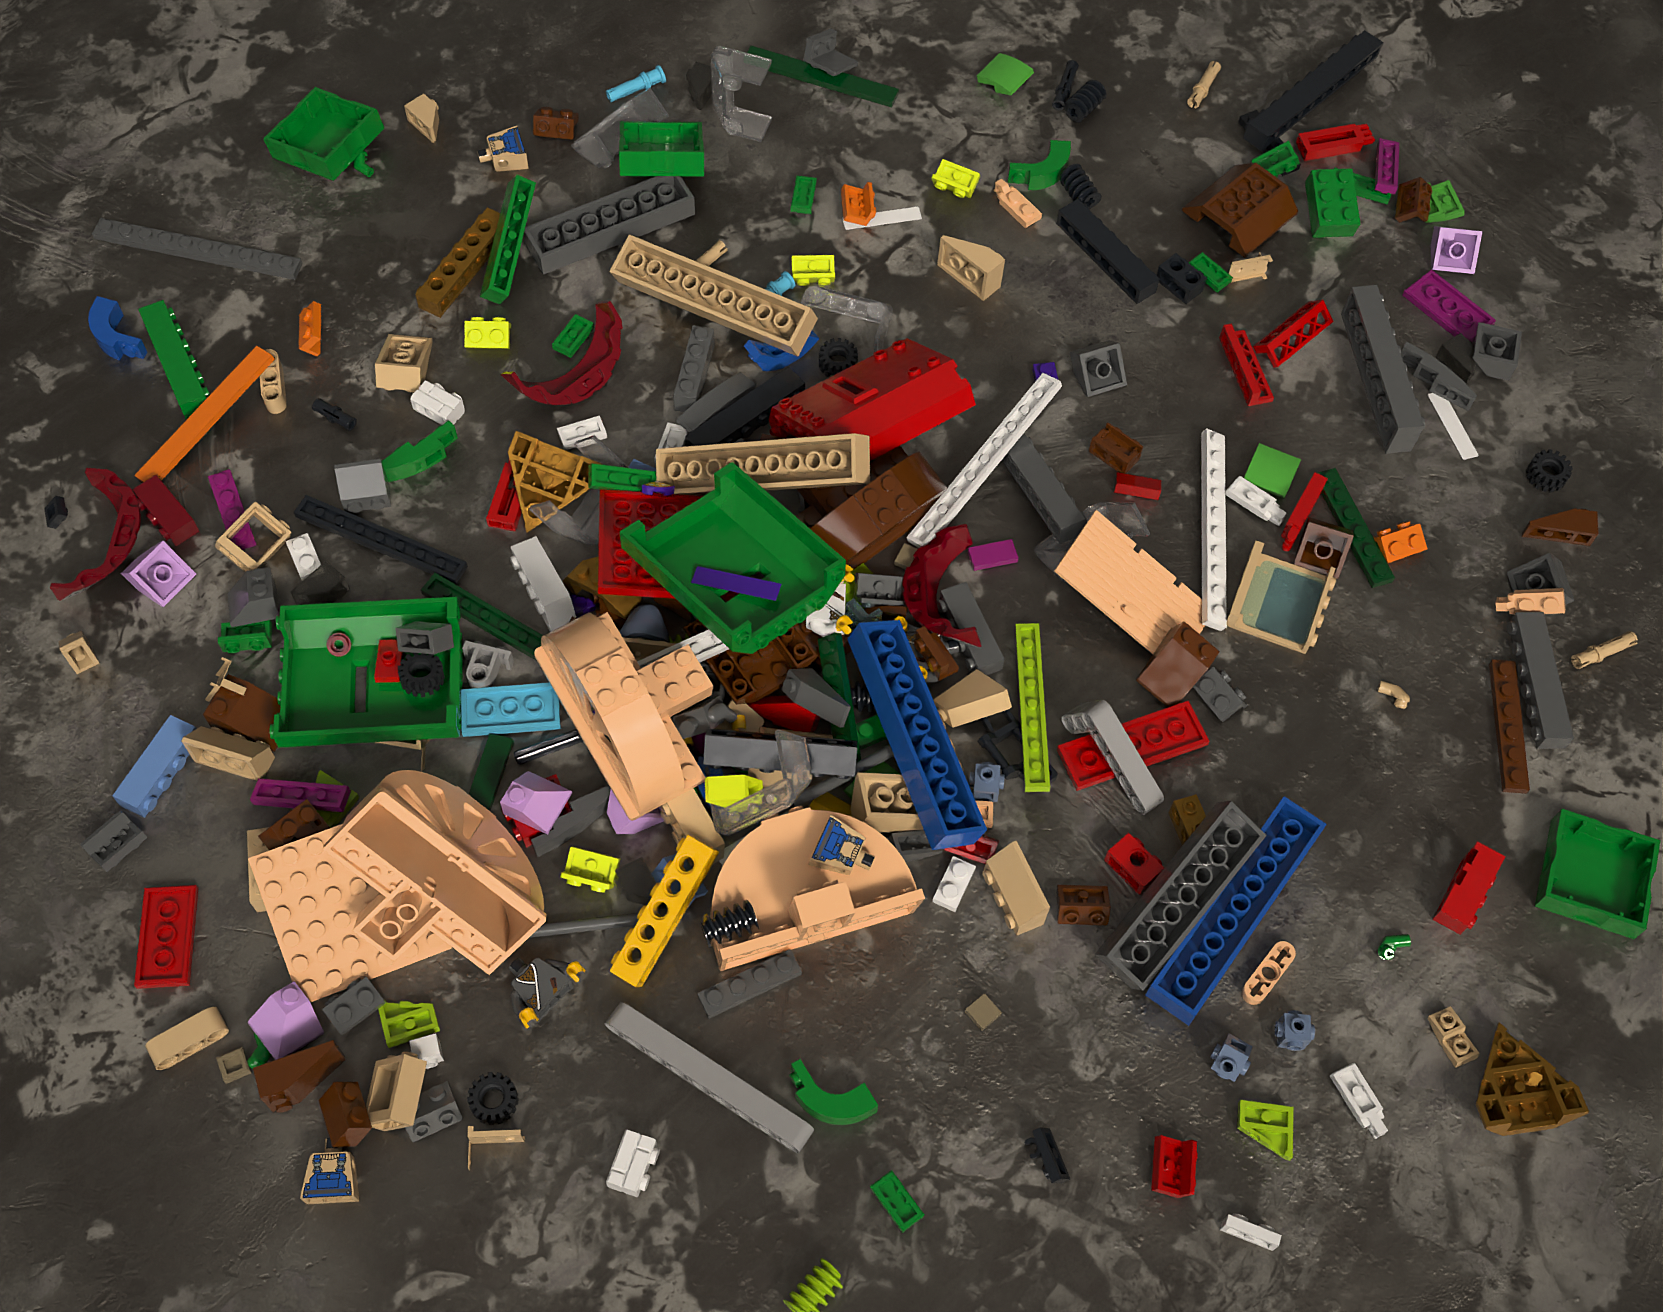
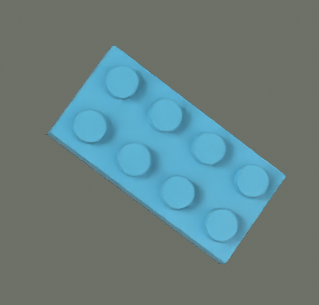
M550 682L461 689L463 737L561 729L560 700Z

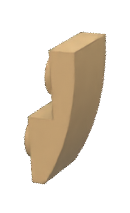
M1451 1006L1428 1016L1430 1025L1441 1047L1455 1068L1478 1058L1480 1053L1464 1033L1466 1026Z

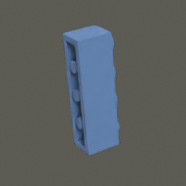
M172 715L168 717L112 795L119 806L144 818L156 807L158 798L163 791L170 787L173 777L186 763L189 752L181 740L184 736L196 730L195 726Z

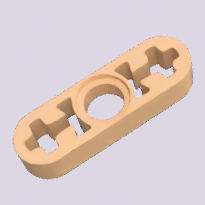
M1285 941L1276 943L1243 986L1241 994L1248 1004H1260L1294 960L1296 952L1290 943ZM1282 950H1285L1287 952L1286 957L1279 964L1276 963L1275 959ZM1262 968H1272L1275 972V978H1265L1262 974ZM1260 982L1262 987L1254 997L1251 996V989H1254L1257 983Z

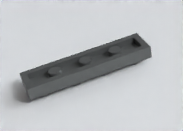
M791 949L709 987L697 993L708 1019L802 975V970Z

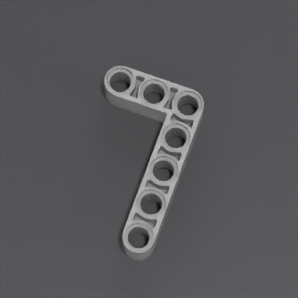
M1105 700L1081 703L1061 717L1064 727L1071 734L1090 732L1132 805L1140 814L1145 815L1164 801L1160 788L1113 709Z

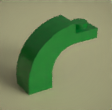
M1050 140L1048 157L1042 162L1035 164L1010 163L1008 183L1028 184V190H1040L1054 185L1060 180L1062 173L1068 167L1071 141Z
M801 1059L791 1064L792 1073L789 1074L790 1079L796 1088L801 1087L795 1093V1099L803 1110L815 1119L828 1124L849 1125L863 1121L877 1113L878 1104L865 1083L844 1094H830L816 1085Z

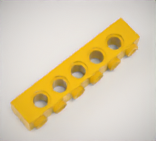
M687 835L686 838L680 840L676 847L678 853L673 861L670 860L663 870V874H665L660 883H656L651 890V900L647 906L644 905L637 915L639 920L636 926L627 932L624 938L626 942L621 951H617L611 960L613 966L610 972L634 987H642L719 854L718 850L694 836ZM691 857L694 866L692 870L687 872L684 869V862L687 858ZM675 880H678L681 884V889L677 894H673L671 891V884ZM661 903H665L668 907L667 914L663 917L658 913V907ZM649 925L655 930V934L650 940L645 936V930ZM636 948L640 949L642 954L638 962H635L632 958V953Z

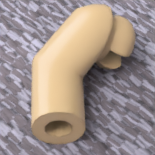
M1380 681L1377 692L1395 697L1394 705L1405 709L1407 703L1410 702L1409 695L1397 685Z

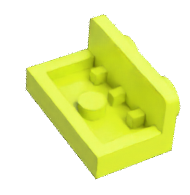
M942 159L936 174H933L931 179L933 184H935L934 186L939 190L945 191L948 189L953 191V194L957 197L964 198L966 196L971 198L979 181L980 173Z
M834 255L792 256V277L798 286H807L810 283L818 282V285L825 286L835 282Z
M472 317L471 321H465V348L510 349L511 323L506 322V318H492V321H484V318Z
M572 846L570 847L565 871L561 872L560 877L567 879V884L581 886L584 883L591 885L590 889L593 891L605 893L606 889L614 888L621 858Z

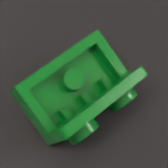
M1289 141L1251 160L1252 163L1256 162L1276 178L1284 172L1293 171L1300 164L1299 158Z
M268 620L231 627L230 622L221 623V637H218V644L223 652L237 653L243 650L260 651L264 648H272V622Z

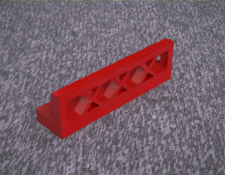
M1324 300L1308 301L1253 346L1256 354L1267 353L1273 368L1279 367L1334 322ZM1320 312L1325 320L1321 324L1317 323V317ZM1305 324L1310 325L1308 335L1303 334ZM1292 335L1296 336L1293 347L1289 346L1290 336ZM1277 347L1282 348L1280 358H1277L1274 349Z
M1232 323L1223 325L1219 339L1247 405L1253 406L1273 402L1274 396L1245 330L1235 331ZM1238 338H1241V340H1242V342H1243V345H1242V346H1241V344H1240ZM1261 391H1264L1266 396L1260 397Z

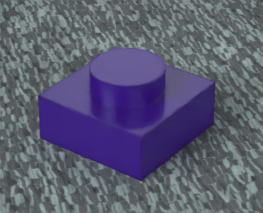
M1054 362L1033 364L1032 371L1035 382L1042 373L1058 380Z

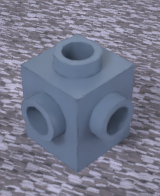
M982 762L975 765V772H970L969 787H974L973 796L975 800L998 802L999 789H1004L1005 774H1000V765H995L992 762Z
M1296 1010L1284 1013L1275 1023V1036L1277 1037L1278 1047L1287 1048L1292 1051L1304 1050L1311 1040H1314L1315 1026L1311 1024V1015H1303L1301 1011Z
M1228 1034L1222 1046L1217 1043L1210 1056L1214 1059L1211 1069L1221 1078L1230 1079L1235 1082L1239 1074L1244 1076L1251 1064L1248 1058L1253 1046Z

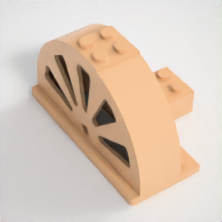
M608 612L599 617L592 613H587L541 637V646L536 648L534 652L535 658L629 820H636L705 782L706 777L670 718L712 695L713 684L688 644L640 668ZM591 705L593 706V708H594V710H595V714H594V715H593L592 710H591Z
M400 770L387 775L347 815L342 827L324 844V851L380 892L358 914L353 932L392 961H395L429 929L490 975L546 922L547 914L544 912V898L539 880L529 859L513 836L496 819L493 813L464 790L436 776L413 770Z
M803 806L791 808L788 810V814L781 816L778 813L767 815L764 817V821H761L760 826L742 839L730 853L719 873L714 888L710 912L711 919H713L714 910H718L723 916V908L726 906L733 912L734 903H738L743 909V901L747 899L753 907L759 926L758 929L755 924L752 925V934H749L743 928L742 937L740 938L735 931L732 932L731 941L723 935L722 944L720 945L715 939H712L719 970L724 971L783 953L789 949L800 948L914 913L925 899L923 890H917L905 860L888 839L876 829L858 819L837 812L811 810L810 807L804 809ZM830 815L836 817L866 838L861 850L875 856L869 870L855 864L850 875H845L809 865Z

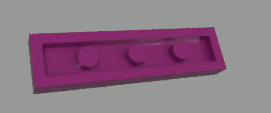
M1379 138L1376 154L1375 190L1385 194H1395L1398 188L1399 142Z
M230 469L208 476L226 530L245 512ZM249 521L231 539L241 550L257 546Z
M258 779L250 801L253 805L295 808L307 799L316 810L344 812L351 790L345 785Z

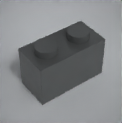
M416 621L395 628L398 651L437 654L454 648L451 624Z

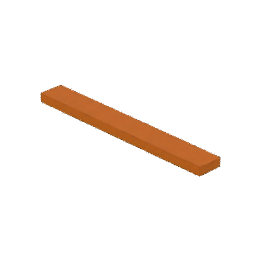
M256 346L134 476L142 483L154 475H157L162 481L275 360L274 357Z

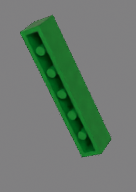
M517 174L507 184L480 297L499 305L509 296L536 182Z
M161 300L138 310L186 419L193 414L210 394L207 387L202 388L201 386L205 382L200 371L195 372L194 370L198 366L193 355L187 354L191 350L186 339L180 338L184 334L179 323L174 324L173 322L177 318L172 307L167 308L164 300Z

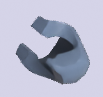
M641 604L633 609L620 630L621 636L625 638L643 637L669 643V633L658 608L653 605Z

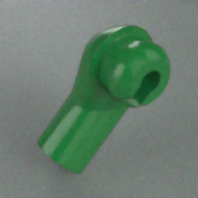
M363 150L355 158L353 165L357 171L367 177H371L374 169L365 164L367 160L365 156H368V154Z
M1409 934L1385 936L1378 947L1380 958L1391 960L1394 958L1395 955L1393 954L1397 948L1410 947L1411 939Z
M255 1033L254 1038L257 1048L247 1061L251 1069L267 1063L272 1056Z

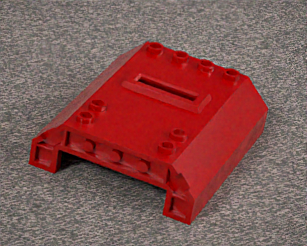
M906 338L893 342L892 346L874 352L871 357L791 398L780 400L779 404L771 409L769 417L770 435L785 439L790 434L797 438L855 433L869 436L870 461L968 410L975 406L976 403L970 383L966 378H960L955 370L958 366L952 358Z

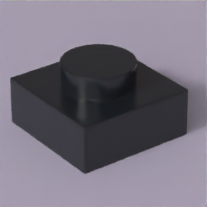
M54 496L44 508L46 523L49 528L56 529L67 518L68 509L65 506L64 497Z

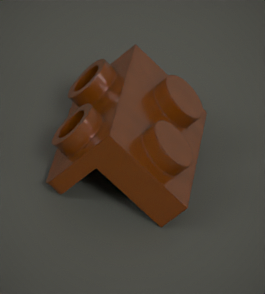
M541 107L533 115V134L535 136L572 140L574 138V126L579 121V113H573L570 109L555 111L551 107Z
M925 626L917 629L914 640L915 648L923 656L928 668L935 674L937 679L940 681L958 672L959 666L937 633L933 632L930 634Z

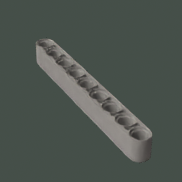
M620 1002L604 1023L613 1033L793 1152L800 1153L812 1135L814 1128L806 1121L626 1003Z

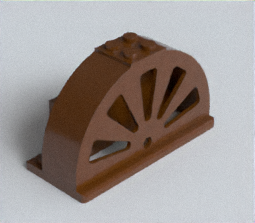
M898 446L870 463L869 484L797 488L809 507L796 517L846 560V564L854 570L914 528L948 488L920 451L908 456L903 448Z

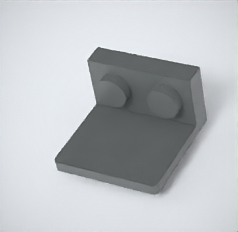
M830 28L807 38L804 61L810 63L812 67L820 68L831 76H837L858 66L857 60L834 50L837 43L836 30Z

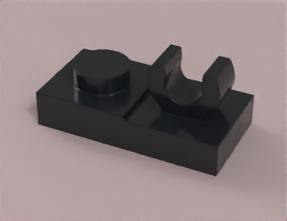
M1039 1127L1033 1130L1035 1138H1028L1024 1142L1025 1145H1032L1034 1143L1037 1145V1151L1032 1153L1030 1158H1042L1044 1163L1042 1166L1046 1178L1051 1180V1183L1062 1184L1070 1180L1050 1128Z

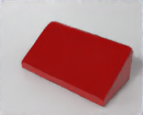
M1117 472L1114 493L1159 500L1161 480Z
M982 835L972 845L944 848V850L986 864V861L995 855L999 840Z

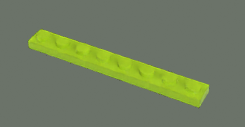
M1039 623L1015 624L1025 792H1050Z

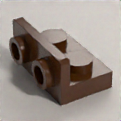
M1422 177L1399 184L1395 219L1399 223L1417 216L1423 222L1428 221L1431 209L1432 187Z
M1057 885L1058 924L1108 925L1111 909L1108 886Z

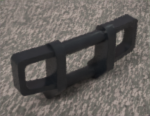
M1009 709L1002 711L1009 724L997 731H994L988 720L990 716L981 718L988 733L978 739L979 745L988 751L997 765H1000L1001 774H1005L1004 778L1006 780L1017 777L1024 780L1023 761L1019 764L1010 765L995 746L1013 734L1022 745L1020 722L1015 719ZM1049 763L1050 783L1056 780L1058 773Z

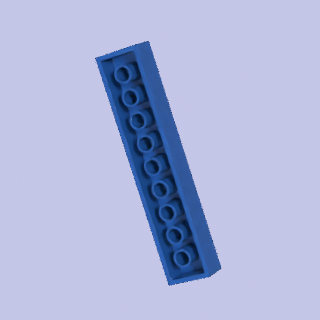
M900 620L858 623L847 640L931 849L937 850L974 844L987 831V827Z
M1284 796L1261 828L1267 836L1178 946L1151 984L1145 996L1189 1026L1327 824Z

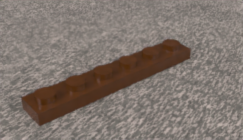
M1492 659L1489 663L1502 792L1527 794L1530 786L1516 661Z

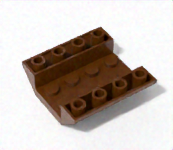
M1256 162L1235 165L1182 208V211L1196 222L1207 215L1231 233L1232 238L1229 246L1244 258L1298 214V209L1288 186Z
M698 619L683 627L689 638L709 630ZM794 625L784 635L776 637L765 648L759 649L753 654L732 652L728 649L705 661L731 699L738 705L757 702L783 686L789 669H806L817 658V654L797 626Z

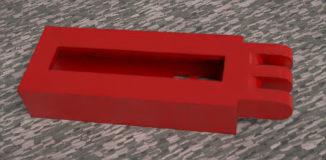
M1350 124L1299 133L1295 143L1303 160L1308 161L1359 152L1363 145L1374 143L1375 138L1372 136L1368 124Z
M510 460L504 464L486 521L488 527L516 532L522 511L517 490L515 488H512V490L508 489L513 477Z
M1314 472L1281 537L1285 538L1282 545L1284 551H1290L1328 478Z

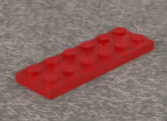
M1189 701L1122 723L1123 728L1146 767L1207 746L1210 742ZM1091 734L1057 746V752L1076 791L1116 778Z

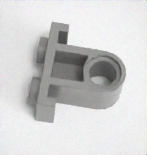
M465 641L462 649L465 659L470 661L466 671L470 689L493 687L501 664H504L507 670H512L514 660L512 652L500 646L496 648L487 646L480 641ZM484 676L481 680H475L477 677Z

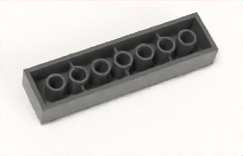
M656 176L525 227V244L544 275L622 244L629 235L640 237L695 215L694 196L680 176Z
M1377 285L1352 287L1341 316L1385 453L1412 451L1422 430L1425 428V419L1420 414L1419 401L1414 396L1413 383L1408 378L1407 366L1402 360L1401 348L1397 345L1395 330L1391 327L1389 312L1385 309L1383 303V294L1379 292Z
M1232 801L1217 802L1095 955L1131 989L1143 991L1267 835Z

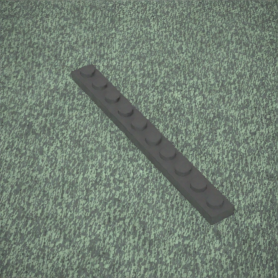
M104 218L99 219L92 233L96 240L292 280L296 279L302 266L301 258Z

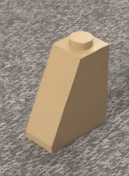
M978 669L933 700L942 722L947 723L952 728L1008 710L1012 707L1007 689Z

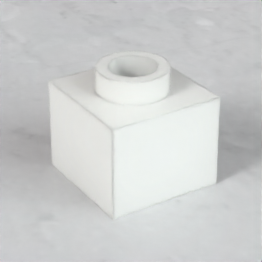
M436 1033L409 1041L411 1052L417 1054L418 1059L427 1061L426 1069L433 1068L438 1065V1062L444 1061L440 1040Z

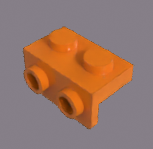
M867 182L863 189L846 184L843 185L841 188L844 221L867 226L869 221L875 217V193L871 182Z
M313 301L308 307L303 308L299 314V349L318 356L320 355L321 304Z
M1402 522L1397 524L1396 529L1385 528L1377 531V535L1373 536L1387 563L1427 550L1420 523Z

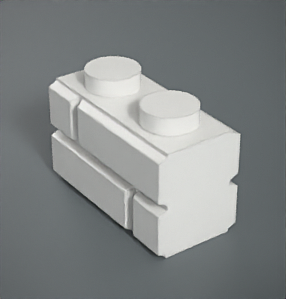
M426 380L419 387V390L413 393L410 399L415 411L441 425L448 420L454 425L456 420H459L465 412L463 400L458 394H450L440 384H432Z
M625 1130L606 1180L607 1187L635 1197L639 1196L641 1190L646 1191L650 1180V1175L647 1174L650 1164L655 1165L660 1149L656 1148V1140L630 1130Z

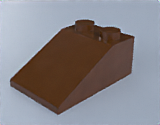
M1183 621L1170 629L1136 678V681L1166 707L1177 705L1208 670L1220 651Z
M228 674L225 678L226 680L246 688L244 695L221 686L206 708L203 716L210 727L219 728L232 736L234 734L242 735L248 741H262L270 746L271 751L275 752L278 746L275 740L270 737V724H274V714L280 713L281 705L278 704L277 698L250 682Z
M334 1040L254 1067L253 1071L260 1099L272 1112L282 1113L292 1109V1105L300 1103L345 1061L344 1054Z

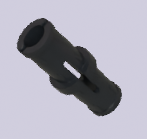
M321 398L316 399L312 405L313 411L327 417L329 422L343 426L348 431H351L357 423L356 418L343 412L337 405L332 406Z

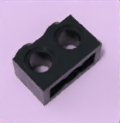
M1177 253L1159 265L1157 277L1160 279L1159 283L1185 304L1203 292L1207 277L1201 271H1198Z

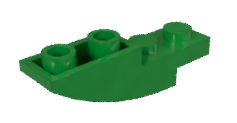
M448 420L443 425L438 426L429 436L421 439L416 446L407 442L403 446L396 448L391 455L382 460L388 482L416 475L446 458L445 448L458 439L455 426Z

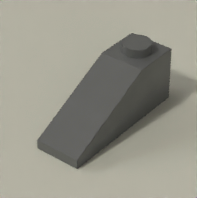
M812 668L789 669L782 691L794 703L840 728L844 727L851 706Z

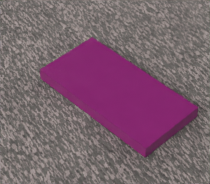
M1432 269L1404 290L1402 294L1403 297L1466 347L1475 341L1478 322L1494 325L1496 322L1493 317Z

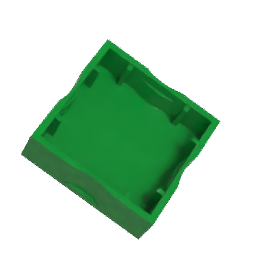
M314 87L297 104L295 109L286 118L281 120L263 140L272 158L334 181L384 130V125L377 109L356 101L343 99L336 94Z
M620 121V176H704L702 122Z
M1561 809L1550 822L1534 907L1631 939L1637 938L1647 929L1652 898L1651 882L1656 872L1661 840L1627 829L1614 828L1596 819Z

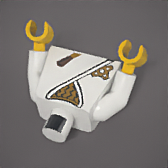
M846 564L845 577L827 604L821 610L813 612L806 618V628L822 637L833 633L844 635L851 632V628L848 625L853 624V621L845 615L846 584H843L844 580L846 582L854 580V575L849 573L853 568Z

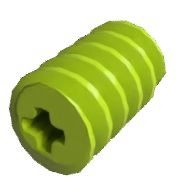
M824 1258L820 1259L822 1268L818 1266L812 1268L814 1276L810 1274L805 1275L804 1279L807 1285L803 1283L797 1284L800 1294L794 1291L789 1293L792 1303L783 1300L792 1312H820L817 1306L818 1303L824 1306L828 1305L825 1295L827 1294L833 1298L836 1296L832 1287L843 1288L840 1281V1273Z

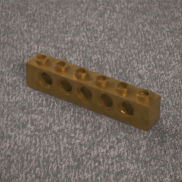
M487 207L482 214H479L475 223L465 231L460 241L454 244L451 252L441 260L436 270L430 273L427 281L417 289L415 294L420 309L439 318L442 317L489 259L499 221V212Z

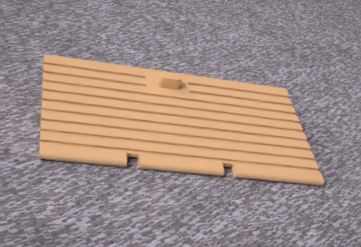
M1095 510L1054 572L1152 654H1154L1170 629L1183 621L1200 634L1205 625H1202V599L1182 582L1178 587L1175 586L1173 583L1176 577L1142 548L1138 553L1135 552L1133 549L1136 543L1099 511Z

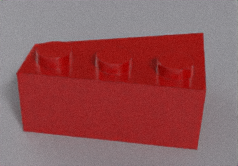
M1477 841L1460 861L1432 920L1460 935L1466 928L1471 930L1478 918L1475 913L1477 909H1481L1487 899L1485 894L1494 884L1497 877L1496 874L1506 856Z

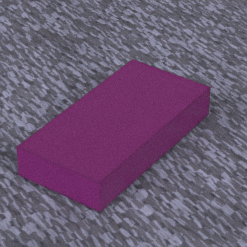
M1012 539L969 547L967 551L973 571L1018 562V555Z

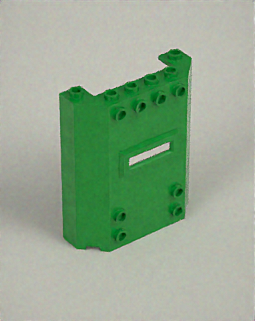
M731 462L714 473L715 489L647 532H645V525L640 520H637L620 531L621 548L732 652L753 654L757 650L765 648L776 637L784 635L788 629L797 623L803 622L807 616L821 610L827 604L845 577L846 560L736 464ZM697 566L747 577L760 572L765 576L761 580L782 585L776 601L739 593L725 602L721 596L727 593V590L691 583Z
M457 597L280 606V615L276 616L277 630H281L284 637V648H280V660L283 662V669H279V682L282 684V689L277 693L278 704L281 705L280 713L274 714V724H270V737L275 740L278 748L460 737V729H462L463 637L462 632H460L461 614ZM416 621L451 624L454 648L434 654V657L437 655L442 662L445 679H443L444 684L443 686L440 685L439 691L433 689L434 694L429 695V692L425 693L426 697H421V693H418V696L415 697L412 692L410 695L407 694L400 682H375L374 675L379 640H397L395 628ZM338 632L346 634L352 643L350 651L340 657L332 655L327 649L328 638ZM341 640L335 642L337 648H343L344 644ZM404 652L403 660L406 661V657H405V656H407V655H410L411 657H413V656H414L413 653H412V652ZM356 667H367L365 712H355ZM419 671L413 677H424L430 672Z

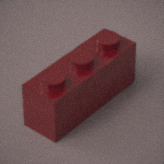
M157 475L132 489L138 501L140 511H147V519L153 526L158 525L160 527L158 531L165 541L171 540L176 547L200 532L193 518Z

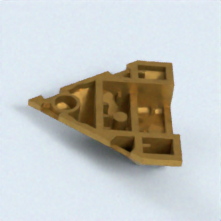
M516 431L509 447L508 455L526 532L528 533L590 489L588 488V466L591 463H601L570 453Z
M598 557L582 560L562 580L568 591L577 595L584 589L602 598L610 612L624 619L641 603L642 597L598 594Z
M1499 1022L1476 1100V1107L1484 1128L1496 1134L1507 1136L1554 1129L1588 1114L1589 1110L1580 1088L1571 1080L1568 1082L1555 1071L1556 1068L1522 1040L1517 1041L1506 1032L1507 1028Z

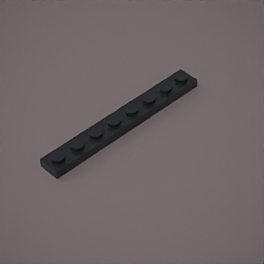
M308 495L304 496L294 511L296 518L432 575L436 573L456 585L468 567L467 562Z

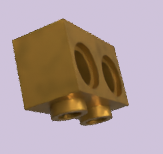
M1197 794L1174 800L1168 812L1182 846L1206 817Z

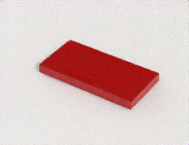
M197 885L144 888L134 986L137 989L190 986L199 890Z

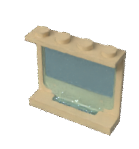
M1255 541L1227 618V626L1306 654L1309 646L1314 647L1317 641L1318 634L1315 633L1316 627H1321L1325 615H1322L1321 612L1322 609L1326 610L1331 597L1327 596L1328 590H1333L1337 578L1333 577L1336 568L1331 567L1327 576L1262 554L1265 543Z

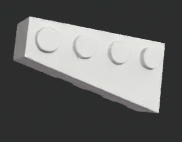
M535 536L511 546L513 556L510 557L513 568L515 570L519 569V578L523 585H527L526 589L531 600L534 599L536 609L539 615H542L549 631L552 632L569 623L572 616L576 618L571 597L538 538Z

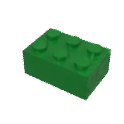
M1353 169L1311 170L1305 181L1312 238L1354 236L1361 224Z

